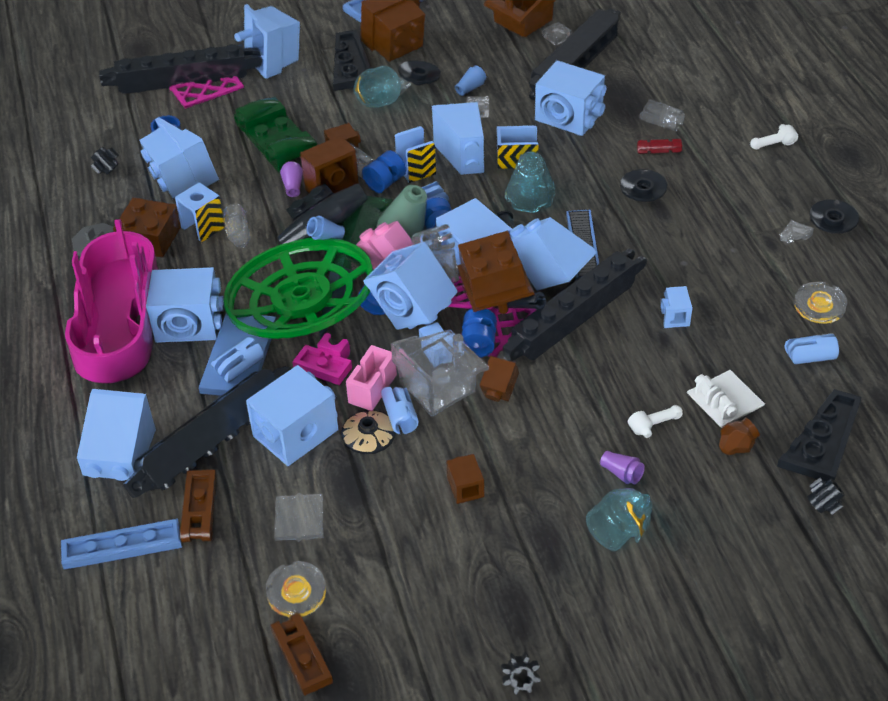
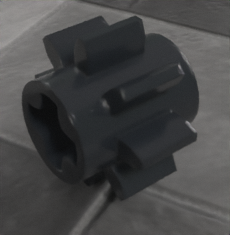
M102 146L90 157L94 161L91 167L97 174L103 171L108 175L119 165L116 160L119 154L112 147L106 150Z
M820 477L809 485L812 493L807 497L819 513L822 514L824 511H829L833 515L843 507L841 498L845 494L832 478L824 482Z
M524 652L522 656H515L511 653V659L508 664H501L502 671L507 674L502 678L504 686L512 684L514 694H517L519 690H527L531 693L533 683L541 681L539 674L534 672L540 668L538 661L529 662L527 652Z

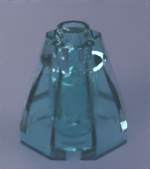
M530 151L521 154L505 191V199L507 202L509 200L512 202V207L515 210L536 213L540 211V207L545 205L546 209L552 205L556 187L545 160L539 153Z

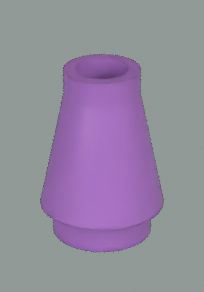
M287 162L282 166L280 175L286 189V194L289 197H296L300 194L303 169L296 162Z
M606 451L600 461L602 467L608 469L626 484L638 483L645 469L644 464L640 462L639 458Z

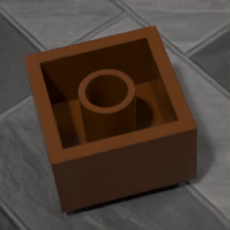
M341 135L300 153L305 189L309 194L315 187L322 186L324 183L333 193H337L356 183L359 184L356 150Z
M133 197L119 218L122 222L123 231L135 232L146 237L154 247L155 256L162 258L181 228L176 204Z

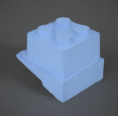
M248 4L245 5L244 31L236 33L235 39L238 42L244 40V48L254 47L260 49V57L263 62L261 66L255 67L266 79L282 73L283 67L299 60L300 22L272 6L253 10Z
M158 117L155 120L159 129L139 140L143 147L140 151L146 163L150 165L148 167L149 172L154 179L158 178L157 182L162 191H168L172 198H175L199 182L207 187L219 180L203 140L187 129L182 131Z

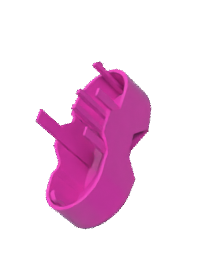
M115 220L117 232L107 233L95 238L83 249L80 260L78 259L77 251H74L72 266L76 277L74 289L75 311L74 316L67 320L65 338L75 371L84 379L95 383H115L137 375L147 365L153 345L152 328L146 303L152 270H158L154 247L143 235L123 231L121 220ZM140 315L141 319L140 324L138 325L136 323V317Z

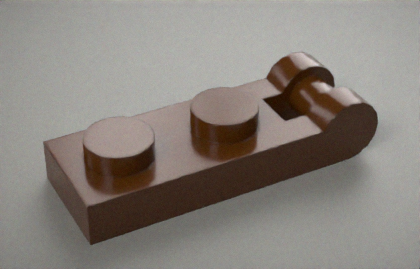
M216 470L187 471L180 528L181 542H191L192 539L212 541L217 482ZM192 523H201V527H192Z
M299 612L291 615L290 619L280 623L277 621L270 624L272 634L278 642L304 696L333 683L332 675ZM292 631H296L295 633L289 636L286 635Z

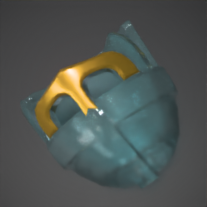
M379 66L367 69L357 77L353 93L364 106L379 108L390 105L398 99L401 91V82L399 76L392 68Z
M632 488L614 489L608 492L587 513L586 524L592 536L602 546L611 551H617L631 537H635V542L638 544L650 524V513L653 504L648 494H642Z

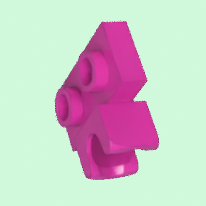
M326 333L318 342V348L309 345L303 347L292 362L293 368L299 365L303 370L311 372L317 378L340 385L352 369V361L347 359L350 355V345L347 339L341 340L337 345H331L329 342L331 334Z

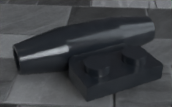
M325 183L322 186H317L310 194L294 201L286 209L293 222L277 239L281 244L312 238L306 231L307 223L311 217L322 216L340 225L360 208L368 198L358 183L337 193H333Z

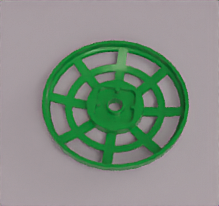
M306 238L284 243L255 256L233 275L224 292L225 311L230 321L238 329L257 337L272 339L292 338L318 332L343 320L365 301L370 293L366 284L357 297H351L353 280L364 272L368 276L373 271L370 258L361 248L344 240L335 238L314 240ZM306 251H327L323 261L303 262L294 265L289 256ZM337 252L353 257L360 262L361 266L348 273L343 267L332 262ZM275 260H281L283 269L271 274L261 283L249 279L260 268ZM318 269L316 273H296L303 270ZM328 271L337 273L342 278L330 284L325 275ZM287 275L288 278L282 280L275 288L269 287L272 283ZM346 285L343 298H332L334 290ZM241 286L253 290L254 292L249 303L250 309L234 310L235 297ZM261 295L270 296L272 305L258 307ZM326 306L335 307L319 318L315 314ZM276 312L281 317L276 322H271L262 315ZM253 316L257 322L267 328L259 329L239 321L237 317ZM306 317L307 320L304 323L286 324L291 319Z

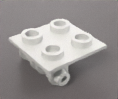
M731 370L712 379L701 374L695 379L696 387L687 391L690 397L721 428L727 423L734 422L765 406V403Z

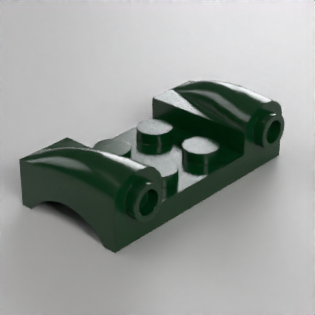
M276 97L253 101L236 109L234 120L237 126L278 173L285 163L301 157V152L317 146V142L307 131L301 132L286 115L285 107Z

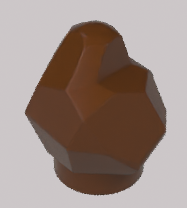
M748 418L741 422L727 423L721 429L719 449L727 455L748 453L751 451L755 444V439L760 436V433Z

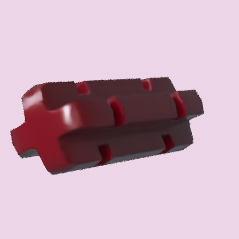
M669 139L650 140V142L639 140L637 141V152L639 154H647V151H650V154L669 153V151L680 153L682 151L681 139H672L671 141Z

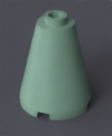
M417 185L406 186L381 214L377 227L384 222L390 224L398 221L414 244L420 243L424 237L427 203L425 190Z

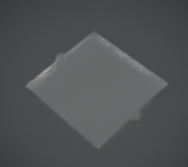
M298 493L292 496H276L275 541L296 540L300 542L302 539L323 538V494L302 495V493Z

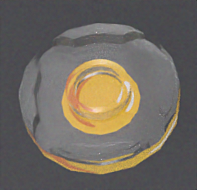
M809 282L798 289L794 306L803 318L811 322L820 324L832 323L839 320L845 314L847 306L845 294L834 285L832 288L826 286L827 283Z
M302 561L293 562L292 565L288 566L285 564L279 566L270 574L266 583V597L271 608L278 614L290 617L298 612L301 617H304L314 612L323 603L326 596V582L320 569L311 563Z

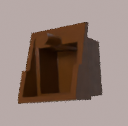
M364 0L361 2V41L372 52L376 50L387 61L391 62L423 46L425 13L420 9V0Z
M486 0L484 6L494 11V22L525 38L552 21L554 1L556 0Z
M508 230L458 245L461 265H457L460 282L473 312L498 306L499 313L505 314L509 310L508 302L534 295Z

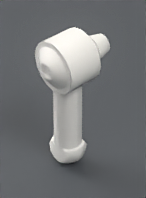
M782 124L779 126L777 134L753 138L750 144L755 150L778 142H782L784 145H791L798 139V133L791 125Z
M673 405L669 409L647 415L644 411H638L630 416L628 425L636 435H643L645 438H649L652 435V425L671 419H679L683 415V411L678 405Z

